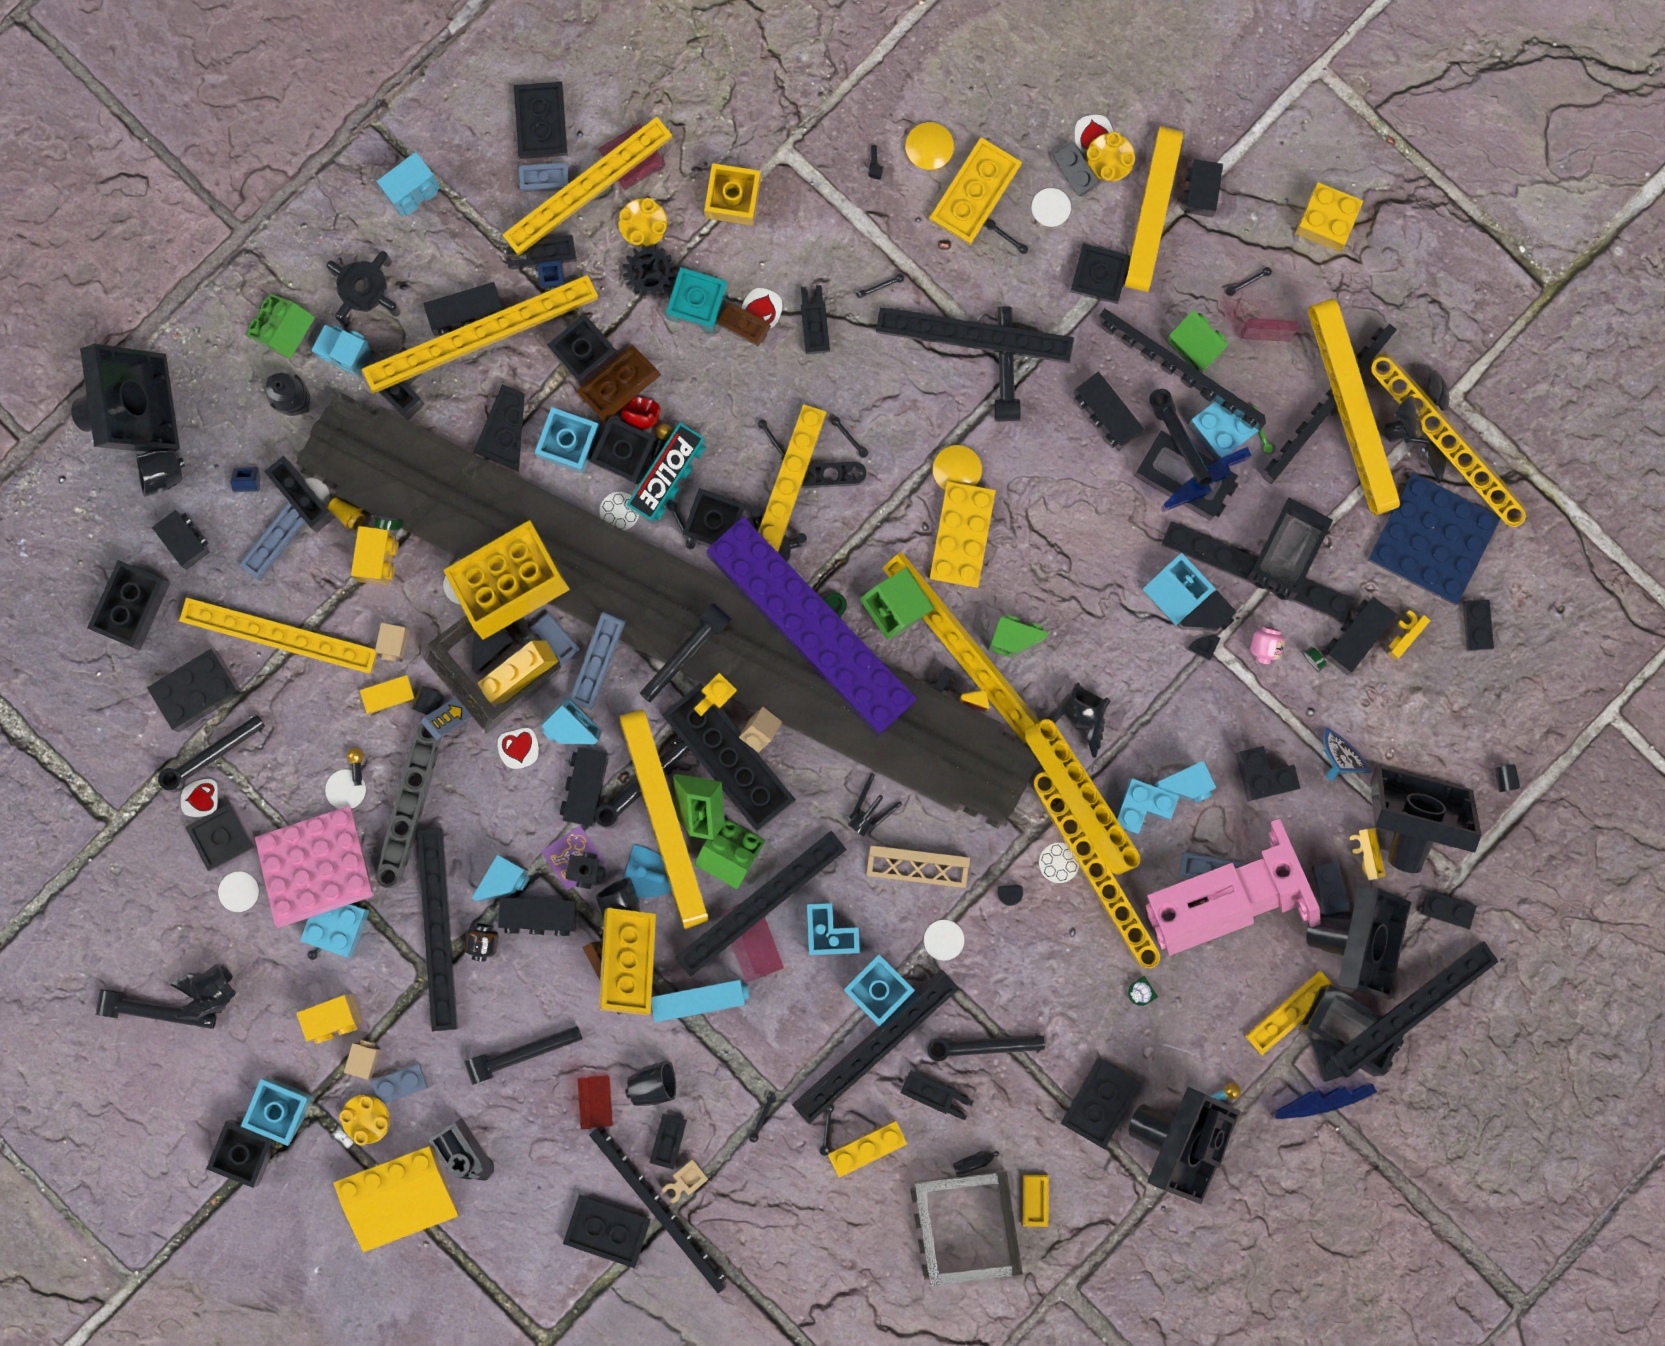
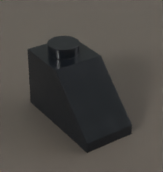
M1216 590L1177 626L1182 630L1216 631L1220 627L1225 630L1235 621L1232 616L1237 611Z
M504 629L499 630L484 640L477 632L474 633L472 670L477 675L515 643Z

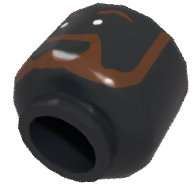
M475 923L473 927L466 931L464 950L467 954L472 955V960L484 962L487 961V957H492L496 954L499 934L493 929L494 926Z

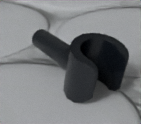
M871 145V163L868 175L870 178L881 180L884 166L877 165V145Z

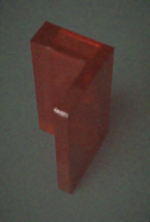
M610 1076L579 1077L578 1094L581 1130L612 1126Z

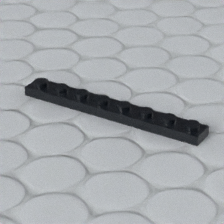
M882 307L879 310L876 333L1064 363H1070L1074 344V337Z
M1106 308L1100 313L1101 328L1110 335L1116 334L1119 336L1121 342L1127 347L1133 348L1134 346L1140 350V354L1148 361L1152 362L1155 360L1161 364L1160 367L1169 375L1174 373L1180 377V381L1188 388L1195 387L1201 391V396L1210 402L1214 400L1221 405L1220 408L1229 415L1235 414L1241 418L1240 421L1250 429L1254 427L1259 431L1266 424L1264 414Z
M1390 323L1385 329L1379 327L1371 337L1374 340L1373 344L1369 348L1364 346L1357 354L1356 358L1359 359L1357 365L1360 374H1362L1397 329ZM1331 388L1325 394L1329 397L1324 404L1319 402L1310 412L1313 418L1309 423L1303 421L1295 431L1298 434L1293 442L1288 440L1280 449L1283 455L1277 461L1273 458L1264 469L1268 473L1263 479L1268 483L1272 484L1336 406Z
M1170 522L1161 546L1180 554L1183 553L1187 557L1252 584L1247 577L1257 557L1177 523ZM1268 563L1264 571L1286 583L1292 573L1271 563ZM1305 578L1292 601L1340 622H1345L1354 599Z
M443 828L417 830L432 1032L458 1029L444 830Z
M832 831L828 832L679 953L675 959L690 977L693 976L847 849Z
M1485 941L1479 942L1330 1057L1345 1078L1350 1077L1499 961Z
M943 970L938 972L797 1099L792 1106L808 1124L813 1122L956 993L959 988Z
M599 1127L590 1133L589 1136L719 1294L727 1285L725 1283L727 1277L719 1267L714 1269L708 1262L711 1259L708 1253L702 1247L698 1249L692 1241L695 1238L686 1227L680 1228L676 1223L678 1220L676 1214L670 1207L665 1209L660 1203L662 1197L654 1188L649 1189L645 1185L644 1181L646 1178L638 1168L633 1170L627 1163L630 1158L623 1149L617 1150L611 1143L614 1141L611 1134L605 1128L601 1131Z

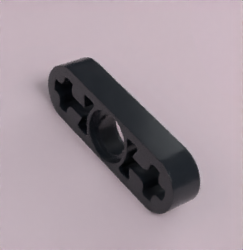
M860 462L809 464L807 470L810 475L817 474L816 469H821V482H816L817 477H811L809 482L803 481L801 487L857 486L865 481L866 468ZM854 467L857 468L858 472H862V475H859L857 480H853L851 475H846V481H841L842 471L840 468H845V473L852 472ZM829 468L835 469L838 473L837 479L832 482L827 481L823 476L825 470Z

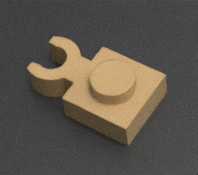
M692 1159L673 1175L677 1182L665 1185L662 1192L665 1193L668 1189H674L676 1196L670 1202L675 1203L679 1200L683 1190L690 1195L709 1178Z

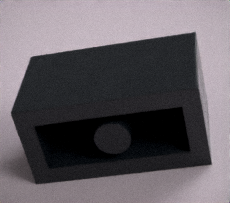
M1194 159L1191 167L1187 166L1185 181L1189 182L1188 190H1183L1181 205H1185L1184 213L1213 217L1215 215L1223 170L1222 163Z
M174 510L154 525L152 529L179 565L187 570L210 553L206 547L209 542L201 532L196 534L191 527L194 525V522L187 513L181 514Z

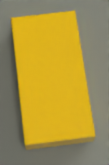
M408 675L360 690L367 714L415 699Z
M1023 1174L1022 1226L1048 1227L1049 1175Z

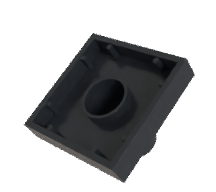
M95 343L80 348L87 395L73 402L71 415L79 429L85 432L92 431L94 447L140 452L166 449L180 450L166 354Z
M1376 765L1370 781L1375 827L1395 832L1388 856V862L1393 867L1407 873L1421 872L1434 842L1476 852L1482 835L1472 789Z
M1359 884L1352 917L1320 913V925L1311 928L1308 923L1306 933L1307 944L1309 947L1343 956L1337 985L1370 996L1390 1000L1411 901L1380 888Z
M1187 1087L1176 1115L1152 1108L1146 1104L1140 1105L1131 1118L1129 1135L1141 1141L1144 1145L1160 1152L1147 1183L1202 1204L1217 1169L1215 1166L1194 1158L1209 1108L1235 1119L1234 1126L1241 1111L1190 1087Z

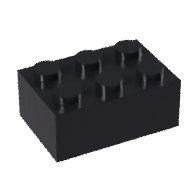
M117 560L87 629L140 651L170 582Z
M212 648L147 687L169 726L176 732L184 730L243 694L218 651Z

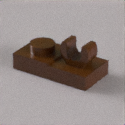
M730 302L716 322L720 327L757 347L760 343L764 342L767 332L771 328L768 322Z

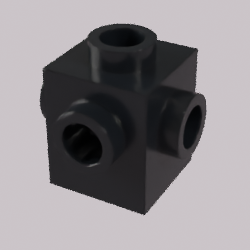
M583 852L582 856L570 854L565 879L577 882L576 887L591 889L592 885L599 886V881L604 880L606 867L603 866V861L597 859V854ZM589 867V872L585 874V869Z

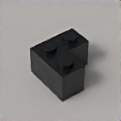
M403 347L397 354L404 352L407 349ZM421 374L378 391L407 421L425 405L423 400L409 387Z
M1264 746L1235 753L1247 802L1301 789L1295 764L1270 770Z

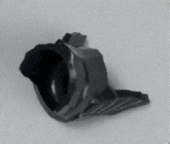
M1077 682L1073 690L1062 699L1061 703L1058 704L1057 708L1046 719L1051 720L1055 724L1065 715L1074 728L1089 729L1087 742L1092 757L1096 758L1098 749L1101 748V740H1103L1104 714L1111 701L1107 697L1102 699L1090 693Z
M215 964L202 974L188 973L186 976L178 977V980L171 982L170 986L194 999L176 1012L175 1017L177 1019L197 1020L209 1013H222L230 999L236 994L235 990L229 985L233 976L227 967L222 964Z

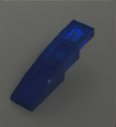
M1245 447L1206 467L1208 471H1212V482L1210 484L1229 478L1232 474L1230 466L1247 461L1252 456L1249 448ZM1192 477L1162 505V512L1209 496L1212 492L1210 484L1200 487L1193 481L1195 477Z
M1366 1082L1351 1092H1348L1345 1086L1340 1085L1321 1096L1319 1090L1313 1089L1270 1114L1275 1119L1300 1118L1322 1114L1354 1104L1377 1093V1090L1373 1083Z

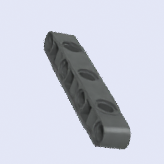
M422 723L417 727L415 738L408 754L381 852L376 879L379 885L384 888L393 889L402 882L438 757L442 738L438 740L434 737L426 738L424 736L425 726ZM419 773L422 776V783L417 787H413L410 782L411 777ZM401 822H406L409 826V830L405 835H399L397 832V826ZM388 870H392L395 873V880L391 884H387L384 881V874Z

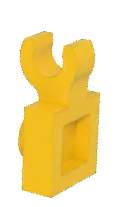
M718 673L702 689L701 692L706 697L694 710L702 716L713 704L719 709L737 690Z

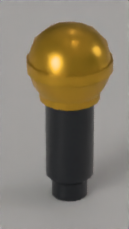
M660 424L656 428L657 439L651 457L653 460H656L666 441L672 435L673 430L668 424Z
M355 747L348 750L346 758L351 764L354 786L362 785L361 763L364 754L360 748Z

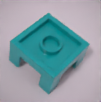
M680 267L666 310L667 320L679 323V320L701 326L705 332L714 334L721 303L728 291V282Z

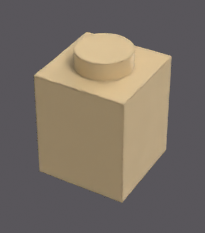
M381 623L375 652L381 655L382 660L396 662V658L403 659L409 630L406 627Z
M762 707L750 718L739 738L759 753L772 741L782 721Z
M363 1039L360 1040V1043H352L344 1073L367 1080L372 1079L381 1049L374 1048V1042Z

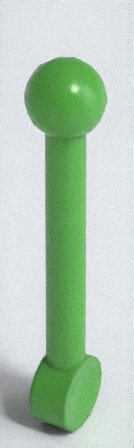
M1262 428L1259 434L1264 444L1263 452L1269 454L1273 451V446L1268 443Z

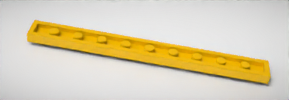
M588 275L367 366L362 369V374L372 394L596 301L598 300V294Z
M901 551L882 569L890 578L901 570L909 568L935 607L933 611L923 617L924 621L981 690L986 691L990 702L1033 753L1025 739V732L1029 727L1040 722L1039 719Z

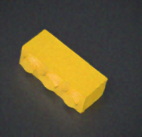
M531 641L480 680L478 685L489 704L505 703L555 665L558 659L547 641Z
M895 1119L830 1151L828 1156L840 1178L907 1145V1142Z

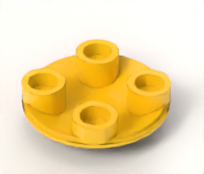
M926 122L919 124L907 136L905 144L906 155L915 166L924 170L937 171L947 164L953 155L954 141L952 135L944 126L938 123Z
M1117 132L1100 135L1092 141L1087 150L1086 160L1098 179L1114 182L1123 179L1130 173L1135 162V152L1133 146L1125 137Z
M636 199L629 202L621 210L618 220L619 230L623 238L630 244L637 247H642V245L649 247L659 242L665 235L667 217L663 208L653 199Z
M949 446L943 449L934 460L933 477L943 490H946L947 481L976 486L981 478V461L978 455L966 446Z
M361 1094L351 1098L339 1115L344 1131L358 1145L378 1142L386 1135L390 1126V1114L386 1105L379 1098L368 1094Z

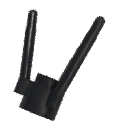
M874 773L870 774L858 802L849 816L851 821L848 825L862 836L866 832L871 834L876 826L902 805V802H897L872 822L873 818L870 815L883 799V796L879 795L866 813L862 810L859 813L875 777Z

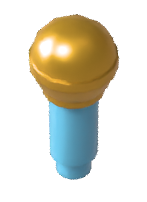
M1228 1083L1223 1090L1210 1095V1097L1221 1102L1226 1099L1236 1100L1241 1095V1088L1237 1083Z

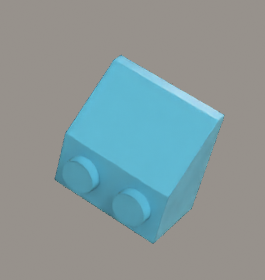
M568 696L545 717L541 725L544 735L551 741L556 740L559 744H595L602 733V730Z
M1204 761L1152 785L1179 796V799L1184 801L1194 799L1195 803L1213 796L1211 790L1216 789Z
M497 855L471 899L484 902L515 894L518 890L522 891L529 881V877H527L529 871L504 856Z
M270 1077L261 1078L241 1127L288 1146L305 1118L313 1095Z

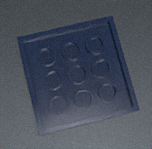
M1411 473L1399 496L1400 506L1392 510L1367 561L1456 606L1501 517L1415 473Z

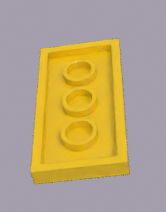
M981 137L931 214L929 221L971 246L1020 169L1022 162Z
M947 481L929 579L978 588L996 490Z
M613 908L605 909L598 1010L638 1015L651 1014L656 914Z

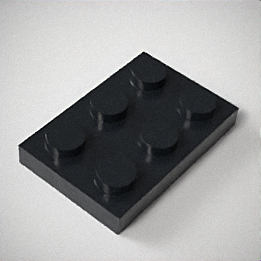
M562 81L514 85L519 159L567 156L568 147Z
M1097 1057L1060 1124L1105 1150L1142 1083Z
M579 1195L563 1244L635 1268L651 1218Z

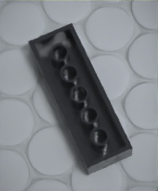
M700 683L665 711L662 716L715 781L722 782L724 793L758 833L796 802V799L760 755L739 738L741 732L721 708L718 709L713 704L702 716L694 710L706 697L701 692L704 687Z

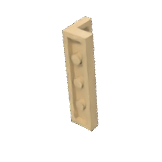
M870 846L867 876L966 888L970 858ZM874 857L885 858L891 867L883 873L872 872ZM889 859H894V860H899V861H897L895 864H892ZM902 861H909L916 870L908 876H904L898 872L895 866ZM914 862H919L923 864L920 867H917ZM927 864H934L940 873L933 879H928L922 874L920 869ZM939 865L948 866V867H947L946 869L942 870V869L939 867ZM951 867L963 868L961 882L950 881L945 872ZM893 869L897 875L887 873ZM918 872L922 878L912 876ZM941 875H943V877H944L947 881H945V880H936V879L939 878Z

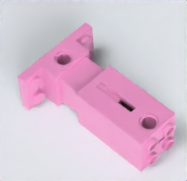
M1280 819L1270 822L1271 832H1268L1271 840L1269 841L1271 848L1261 852L1262 859L1236 869L1233 863L1147 895L1149 904L1145 905L1148 912L1151 926L1155 927L1156 937L1161 949L1166 948L1169 956L1254 924V916L1280 907L1282 913L1298 907L1302 920H1308L1311 928L1320 925V908Z

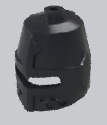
M282 372L270 375L267 378V399L274 410L286 416H296L309 411V390L296 374L292 375Z
M174 449L152 450L136 455L144 497L158 493L160 488L163 491L169 490L182 480L181 468L185 467L183 458L177 457Z
M630 877L609 885L596 895V900L603 917L607 908L640 912V901Z
M669 1061L645 1066L628 1077V1088L625 1089V1093L628 1099L631 1098V1102L635 1106L657 1105L675 1099L676 1078L673 1065Z

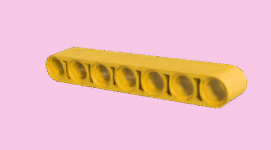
M1159 126L1125 278V288L1143 292L1149 291L1184 131Z
M1044 719L1029 727L1025 732V739L1111 872L1120 875L1137 867L1140 864V855L1057 726L1051 720Z

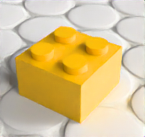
M712 163L704 209L705 218L754 226L761 185V171Z
M1318 182L1311 193L1295 234L1341 252L1348 240L1363 200Z
M358 526L351 576L358 582L389 586V580H393L395 566L392 565L393 556H397L399 542L395 541L396 537L389 530Z
M353 994L343 995L296 1013L306 1042L314 1041L315 1044L334 1039L333 1034L336 1032L339 1035H344L358 1030L357 1025L363 1023Z

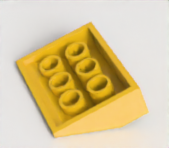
M530 520L443 570L473 629L483 640L570 590Z
M432 1145L333 1182L342 1209L363 1253L459 1216L439 1158Z

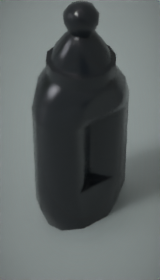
M997 1150L994 1152L980 1151L953 1163L956 1175H963L981 1167H986L994 1157L999 1156V1152Z

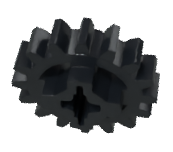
M653 244L650 250H647L645 245H642V251L640 252L634 248V256H626L629 264H623L622 266L623 270L627 271V273L623 274V279L629 280L626 283L627 288L634 287V295L642 292L644 299L647 298L648 294H652V297L655 299L656 292L658 291L664 295V287H672L669 279L676 278L675 273L670 272L676 269L675 264L669 263L672 260L671 255L664 257L665 250L661 248L657 252ZM651 257L650 259L642 260V258ZM661 263L665 266V275L659 271ZM633 268L639 272L637 281L633 277ZM653 268L654 274L648 273L646 276L644 270ZM650 284H657L655 286L647 287Z

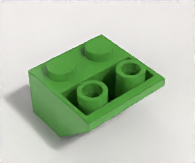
M269 294L268 298L262 302L258 315L249 324L248 332L245 336L271 351L291 359L315 316L292 301Z
M1193 310L1168 336L1166 341L1189 365L1204 373L1223 354L1228 344L1221 332L1218 330L1214 331L1208 325L1209 321L1202 313L1199 312L1197 314Z
M908 567L878 584L860 598V601L887 640L900 636L935 609Z
M1006 615L1005 618L1000 617L988 651L1013 658L1042 644L1047 638L1048 632L1043 631L1044 627L1041 625L1030 623L1027 626L1019 623V618Z
M675 774L673 778L678 821L690 836L714 840L725 824L722 782Z
M724 818L725 824L714 840L707 839L694 866L738 890L766 840Z

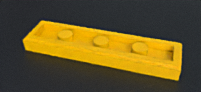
M1319 970L1244 1037L1260 1055L1265 1054L1305 1018L1320 987L1330 984L1334 985Z

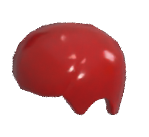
M634 397L628 405L623 406L621 416L628 425L645 430L656 425L661 407L654 400Z

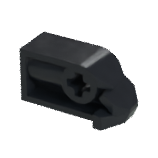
M462 1118L428 1139L452 1176L461 1179L486 1181L494 1173L493 1161L488 1159ZM464 1159L466 1164L461 1166L459 1162Z

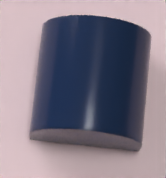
M562 260L537 263L540 288L565 285Z
M259 467L235 468L230 481L232 491L234 493L259 491Z

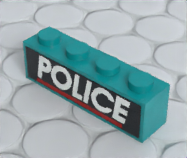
M679 423L626 504L627 508L651 524L655 520L660 521L667 510L664 506L668 500L671 499L673 501L680 490L678 487L682 479L686 480L694 468L691 465L695 458L700 459L707 448L705 446V438L684 424Z

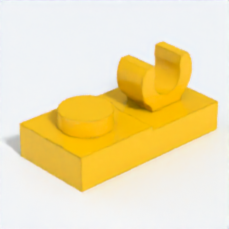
M1409 610L1405 614L1411 619L1410 624H1405L1401 620L1397 623L1399 628L1408 631L1401 637L1397 635L1388 645L1391 650L1387 655L1394 661L1399 659L1431 621L1425 615L1417 619L1416 614Z
M1376 828L1360 830L1359 834L1350 836V840L1357 839L1360 841V847L1352 850V852L1355 854L1364 853L1362 869L1364 874L1367 875L1368 880L1386 877Z

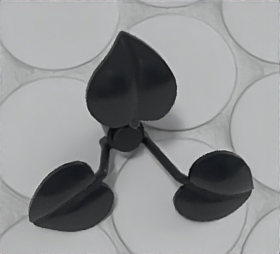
M1433 370L1428 377L1429 391L1434 399L1433 403L1439 406L1441 411H1445L1450 401L1449 390L1442 376L1437 370ZM1409 396L1401 402L1394 414L1399 420L1385 424L1386 437L1389 442L1404 439L1405 443H1424L1426 445L1425 453L1428 463L1438 481L1437 484H1439L1445 473V455L1432 440L1417 438L1422 433L1420 407L1413 396Z

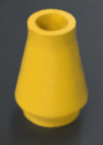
M337 497L333 498L328 505V508L346 529L355 531L365 520V514L362 513V509L346 503Z

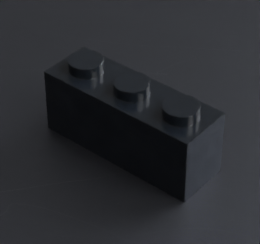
M495 282L423 303L431 331L434 336L439 335V337L504 310Z
M1099 371L1075 389L1073 393L1075 403L1081 410L1085 408L1090 415V422L1096 429L1101 428L1105 434L1104 439L1111 448L1116 447L1120 451L1144 431L1143 426Z
M282 456L264 471L308 526L316 533L336 518L285 456Z
M1374 596L1368 601L1366 599L1361 601L1355 609L1358 612L1353 620L1348 618L1340 628L1343 631L1338 639L1333 637L1325 647L1328 652L1324 658L1346 675L1354 671L1397 616L1396 613Z
M578 747V751L573 752L570 766L574 767L572 777H567L565 791H569L567 801H562L560 815L563 816L562 821L594 828L596 821L595 812L599 807L610 754Z
M500 898L498 928H504V933L519 934L520 929H530L529 934L544 935L545 930H554V936H570V931L576 932L578 901Z

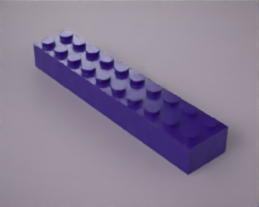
M744 517L706 550L707 557L878 737L915 704L917 698Z

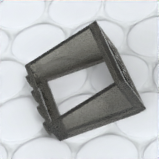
M465 615L427 644L423 659L487 734L559 673L561 666L558 659L555 665L496 710L448 653L452 647L474 630L467 615ZM524 617L505 627L522 648L531 641H543L538 634H533L530 631Z
M1004 1167L963 1175L914 1181L915 1187L910 1188L912 1203H917L919 1213H914L916 1229L921 1228L923 1238L918 1239L920 1254H925L927 1263L922 1264L924 1280L929 1279L930 1286L1023 1275L1008 1176ZM996 1184L1009 1265L939 1274L926 1192Z

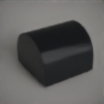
M420 686L411 709L428 715L440 707L444 695Z
M1515 764L1494 768L1499 793L1520 788Z
M997 886V899L1005 906L1016 905L1023 897V886Z

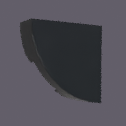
M1212 635L1198 638L1187 650L1210 661L1221 638Z

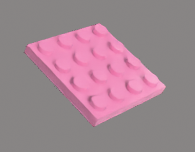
M351 806L255 837L273 920L277 928L374 896Z

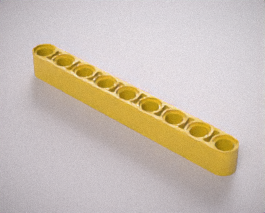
M1334 298L1310 305L1308 307V314L1368 507L1375 516L1396 509L1400 506L1398 493L1340 307Z
M1388 353L1376 355L1371 368L1372 373L1399 404L1409 396L1420 398L1423 401V405L1420 407L1422 430L1507 525L1512 527L1521 525L1526 518L1525 506L1393 356ZM1379 361H1387L1390 364V369L1384 372L1380 371L1376 366ZM1397 379H1402L1406 382L1407 386L1403 390H1398L1394 388L1393 382ZM1430 416H1435L1439 419L1440 423L1432 427L1425 420ZM1450 434L1456 438V441L1452 445H1447L1443 443L1442 438ZM1463 453H1468L1472 456V460L1469 463H1462L1458 457ZM1481 471L1486 472L1489 476L1487 480L1482 482L1475 478L1476 473ZM1495 490H1501L1505 493V496L1500 500L1492 498L1491 493ZM1516 508L1521 511V515L1517 518H1511L1507 512L1510 509Z
M640 709L620 715V724L683 928L685 930L707 923L709 921L645 711Z
M1046 772L1038 774L1032 782L1035 794L1134 960L1142 968L1155 967L1160 961L1159 951L1110 869ZM1045 777L1050 781L1051 787L1049 790H1040L1037 785L1039 778ZM1053 799H1059L1063 802L1064 806L1061 812H1054L1051 809L1050 803ZM1071 820L1076 824L1075 833L1068 834L1064 831L1063 825L1065 821ZM1079 842H1085L1089 846V852L1086 856H1081L1077 853L1076 846ZM1093 863L1099 864L1102 868V873L1099 877H1093L1089 872V868ZM1105 885H1111L1114 888L1115 895L1112 899H1107L1103 896L1102 889ZM1120 906L1126 908L1128 916L1124 921L1118 920L1115 916V911ZM1132 928L1138 929L1141 934L1140 940L1136 943L1131 942L1128 937V933ZM1145 950H1150L1154 955L1153 961L1148 965L1141 959V955Z

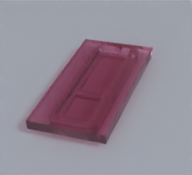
M737 906L721 911L720 913L722 915V918H724ZM765 917L732 943L746 983L784 969Z

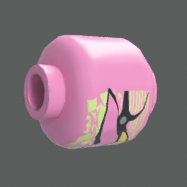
M1262 626V629L1254 632L1250 653L1257 656V662L1270 664L1271 660L1276 661L1281 658L1285 644V637L1281 635L1282 631Z

